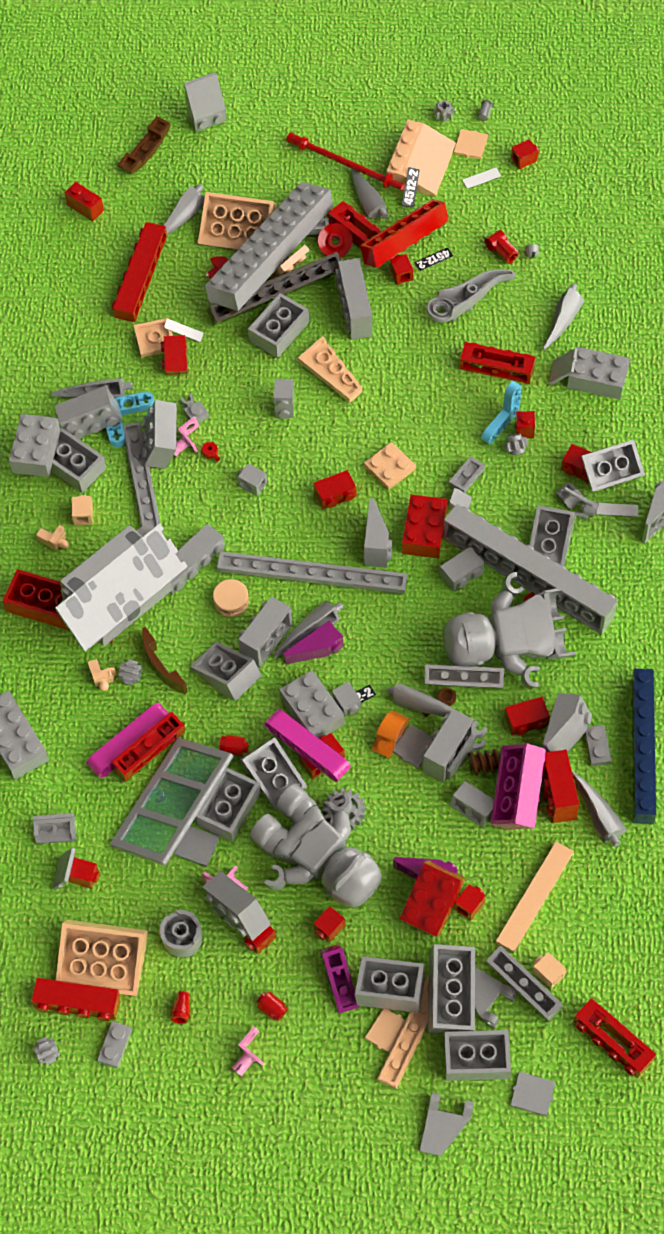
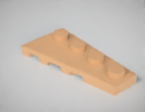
M324 336L298 357L299 363L349 403L362 393L361 385L351 372L346 369L342 360H339L333 348L327 344Z

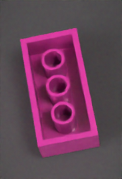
M527 743L502 746L490 825L509 830L534 829L546 749Z

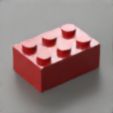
M410 494L402 540V554L439 559L448 499Z
M567 749L546 752L542 772L544 783L542 793L544 799L547 798L548 805H546L547 815L552 818L553 823L576 820L580 804Z
M431 861L424 862L399 919L431 935L439 936L444 929L466 878Z

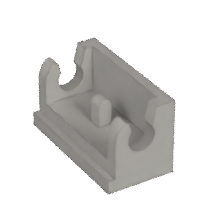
M464 781L453 794L450 806L479 826L484 827L492 816L494 800Z
M73 813L33 816L36 844L76 841V820Z

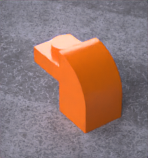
M393 710L390 711L376 733L378 735L372 750L390 758L398 739L403 736L410 718Z

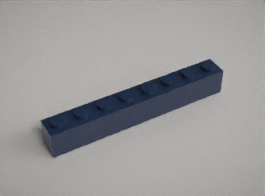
M634 668L632 675L633 823L654 824L656 817L654 669Z

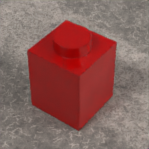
M530 139L512 146L511 159L519 169H522L537 162L538 147Z
M407 254L396 255L393 259H390V271L397 285L413 280L414 269Z
M516 411L515 434L521 433V436L527 437V439L534 438L535 411Z
M74 857L68 879L69 883L92 889L94 883H97L100 877L97 864Z
M469 884L455 901L454 910L471 921L485 903L486 895L484 891L477 886L473 887Z
M329 906L313 923L314 934L323 941L325 939L330 943L345 927V918Z
M269 926L253 941L245 936L243 943L250 951L254 950L259 954L276 938V932Z

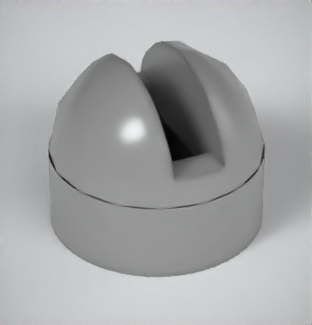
M526 245V255L531 258L533 254L535 258L539 253V245Z

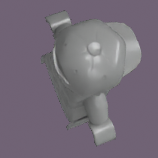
M513 572L503 580V590L493 599L491 604L492 614L488 618L483 614L468 612L451 618L444 625V647L448 659L457 666L473 667L475 665H482L490 660L495 653L496 658L501 659L505 669L518 676L521 674L522 684L526 688L534 689L540 685L538 682H532L529 679V673L538 672L540 667H526L527 664L520 657L546 658L549 660L565 659L576 655V651L567 653L565 650L563 636L567 628L554 630L553 621L564 619V615H559L556 606V595L563 591V587L545 590L520 605L510 607L513 596L520 594L524 590L522 587L514 589L511 586V579L517 577V572Z
M297 784L288 787L277 803L278 810L294 822L289 830L283 828L270 814L263 816L254 825L250 838L260 850L270 857H276L279 861L295 865V867L286 868V871H283L278 865H273V870L279 874V877L276 881L264 880L269 889L274 891L281 890L285 886L286 881L288 884H305L312 878L315 880L322 878V884L327 890V894L338 903L350 908L361 906L375 893L382 878L379 866L368 853L359 851L355 847H347L345 842L351 832L348 813L352 810L353 805L347 792L343 791L342 797L345 800L342 806L337 807L333 802H328L335 814L333 816V826L324 819L316 801L310 798L307 792Z

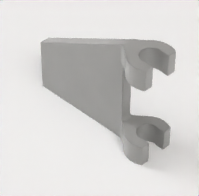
M477 721L472 723L470 737L447 770L448 780H451L468 759L469 752L482 750L485 746V740H482L479 744L474 742L477 738L485 736L487 732L485 726L481 731L476 730L478 726Z
M475 967V1009L480 1018L487 1025L495 1029L499 1023L498 1017L487 1011L500 993L513 1002L517 997V990L511 986L504 985Z
M432 1093L420 1152L442 1156L471 1119L474 1102L465 1100L463 1115H456L439 1111L440 1094Z

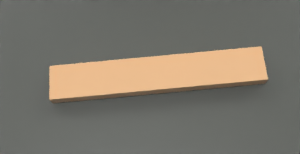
M555 842L497 938L496 944L501 945L512 953L515 952L572 857L573 850Z
M429 974L424 982L419 1013H409L377 1078V1081L394 1089H397L428 1026Z

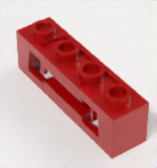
M344 201L328 212L329 224L339 223L346 226L352 234L353 243L359 248L361 244L382 232L377 225L369 222L363 214H359L353 206L348 205Z
M465 342L460 358V370L530 384L536 356ZM471 364H477L478 366L481 365L482 368H478V367H474V366H470V365H471ZM511 372L522 374V376L512 375Z
M171 711L112 760V769L124 782H127L177 740V738L185 733V725Z
M593 998L575 1015L573 1021L575 1027L582 1033L586 1032L597 1047L602 1046L613 1061H619L629 1075H635L639 1078L655 1060L657 1054ZM601 1021L604 1023L603 1027H605L611 1034H613L619 1041H621L627 1048L630 1049L628 1055L625 1053L626 1050L621 1045H619L613 1038H611L605 1031H603L599 1027L601 1025Z

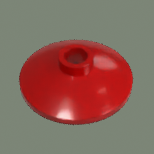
M339 223L325 226L318 236V246L326 256L337 252L341 258L350 251L353 244L350 230ZM337 239L339 243L334 245L332 240Z

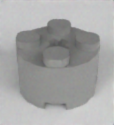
M177 910L168 917H164L160 924L163 946L171 955L191 957L202 944L203 934L200 923L195 915L189 911Z

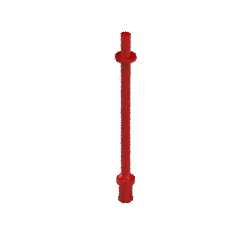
M292 132L287 135L286 141L298 146L300 150L309 149L381 181L384 188L392 186L402 191L405 187L404 184L393 180L391 173L384 176L310 143L305 136L300 137Z

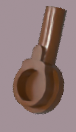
M443 688L438 692L437 700L452 706L456 702V693L450 688ZM422 712V714H423L425 717H427V716L430 715V714H428V713H423V712Z

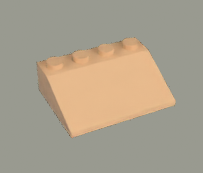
M407 120L387 168L386 175L391 173L393 180L405 185L408 167L420 169L416 192L436 197L456 143L424 123Z
M206 192L198 244L238 250L276 210L277 205L274 201Z
M66 920L62 923L56 980L118 989L120 994L137 996L146 952L148 930Z

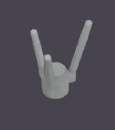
M567 487L563 488L564 491L583 501L580 508L583 513L575 512L576 516L588 519L589 516L594 517L599 503L589 500Z

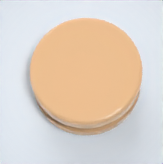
M233 579L220 582L213 591L215 609L226 617H235L242 614L249 604L248 591L245 585Z

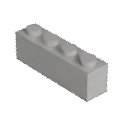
M206 524L175 553L181 560L185 561L188 567L171 580L172 591L169 592L173 595L176 591H180L189 579L196 576L198 570L203 566H207L211 558L224 549V537L209 524Z
M425 665V685L503 689L504 668Z
M501 945L486 960L498 974L549 1022L563 1008L562 1003Z

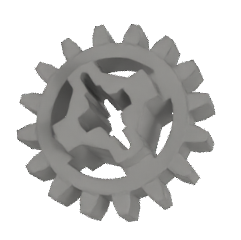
M344 788L341 789V793L334 790V796L328 794V801L323 802L325 807L323 808L324 819L330 821L329 824L333 826V815L328 802H333L337 807L342 806L345 803L342 797V793L345 791ZM350 789L348 795L356 806L352 805V810L348 815L351 829L355 830V824L361 825V819H365L364 812L366 811V806L363 805L364 799H359V793L357 792L353 795L352 789Z

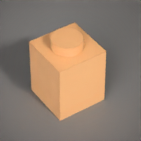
M80 495L72 497L74 526L93 525V503L91 496Z
M549 952L544 957L540 955L533 963L535 965L533 973L550 990L566 974L567 969Z

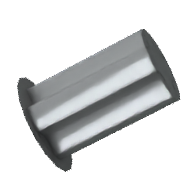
M489 100L481 101L482 106L478 118L482 121H487L494 104Z

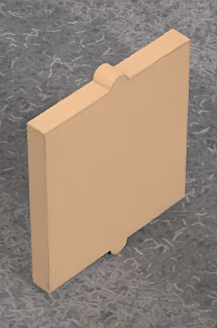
M461 129L454 154L466 156V158L481 159L488 134L478 133L475 130Z
M383 1009L365 1039L378 1046L379 1050L383 1049L390 1054L406 1020L401 1018L400 1014L396 1015L388 1009Z

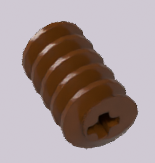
M500 748L499 754L496 749H492L491 755L488 750H485L483 756L480 751H477L475 757L472 752H469L470 773L474 771L475 775L478 776L479 771L482 770L483 774L486 775L487 769H490L491 773L494 774L495 768L499 770L502 748Z

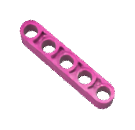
M160 703L152 705L87 760L86 764L99 778H104L113 771L111 761L168 715L169 712Z
M277 709L264 722L265 727L273 735L333 781L338 782L351 768V765L345 758L281 709Z

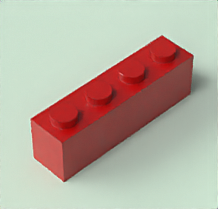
M37 978L31 1002L34 1008L40 1012L52 1010L60 1015L73 1013L81 1018L93 1016L101 1021H110V1019L116 1020L121 995L118 989Z

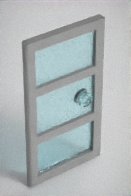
M177 738L110 845L115 849L166 866L229 765L233 755L225 751Z

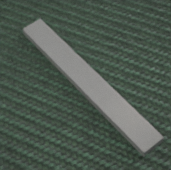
M141 423L123 425L141 525L143 526L149 522L153 527H156L160 520L149 466L144 465V458H142L145 443L142 442Z

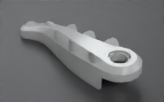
M511 270L486 271L463 284L439 290L437 297L429 301L427 314L436 322L456 321L458 316L466 311H470L479 300H482L494 285L513 280L516 274ZM444 309L445 313H438L436 310Z

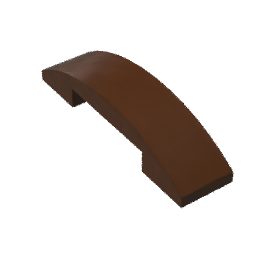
M156 116L147 127L148 133L131 154H125L117 166L131 174L139 170L157 151L171 123Z
M146 627L142 628L146 656L154 672L172 689L182 694L188 693L186 683L177 670L171 673L166 670L154 652L157 650L155 639Z

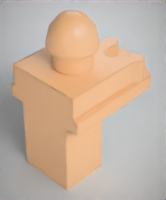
M61 525L57 527L53 534L42 528L36 534L37 541L49 546L52 550L57 551L59 547L66 549L69 546V543L65 540L66 533L64 532V527Z
M97 659L89 661L88 665L95 686L99 687L102 691L108 690V683L114 682L116 670L112 667L100 670Z

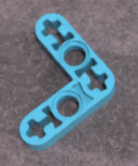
M512 381L505 390L503 410L490 423L481 436V440L489 445L516 416V411H519L522 386L515 381Z
M141 392L115 398L118 402L121 416L146 411L154 403V397L150 392ZM126 402L133 403V406L129 408H126L123 405ZM119 422L116 426L106 427L110 445L116 448L122 447L125 444L122 422ZM114 432H118L119 440H115Z

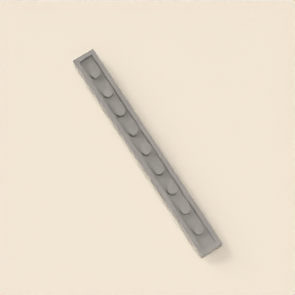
M221 551L217 566L218 572L405 594L407 583L406 573Z

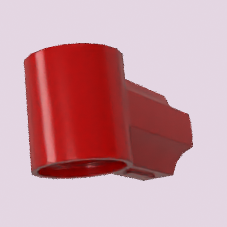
M502 230L496 231L484 240L486 247L491 252L495 251L506 263L514 262L519 256V252L508 242L507 236Z

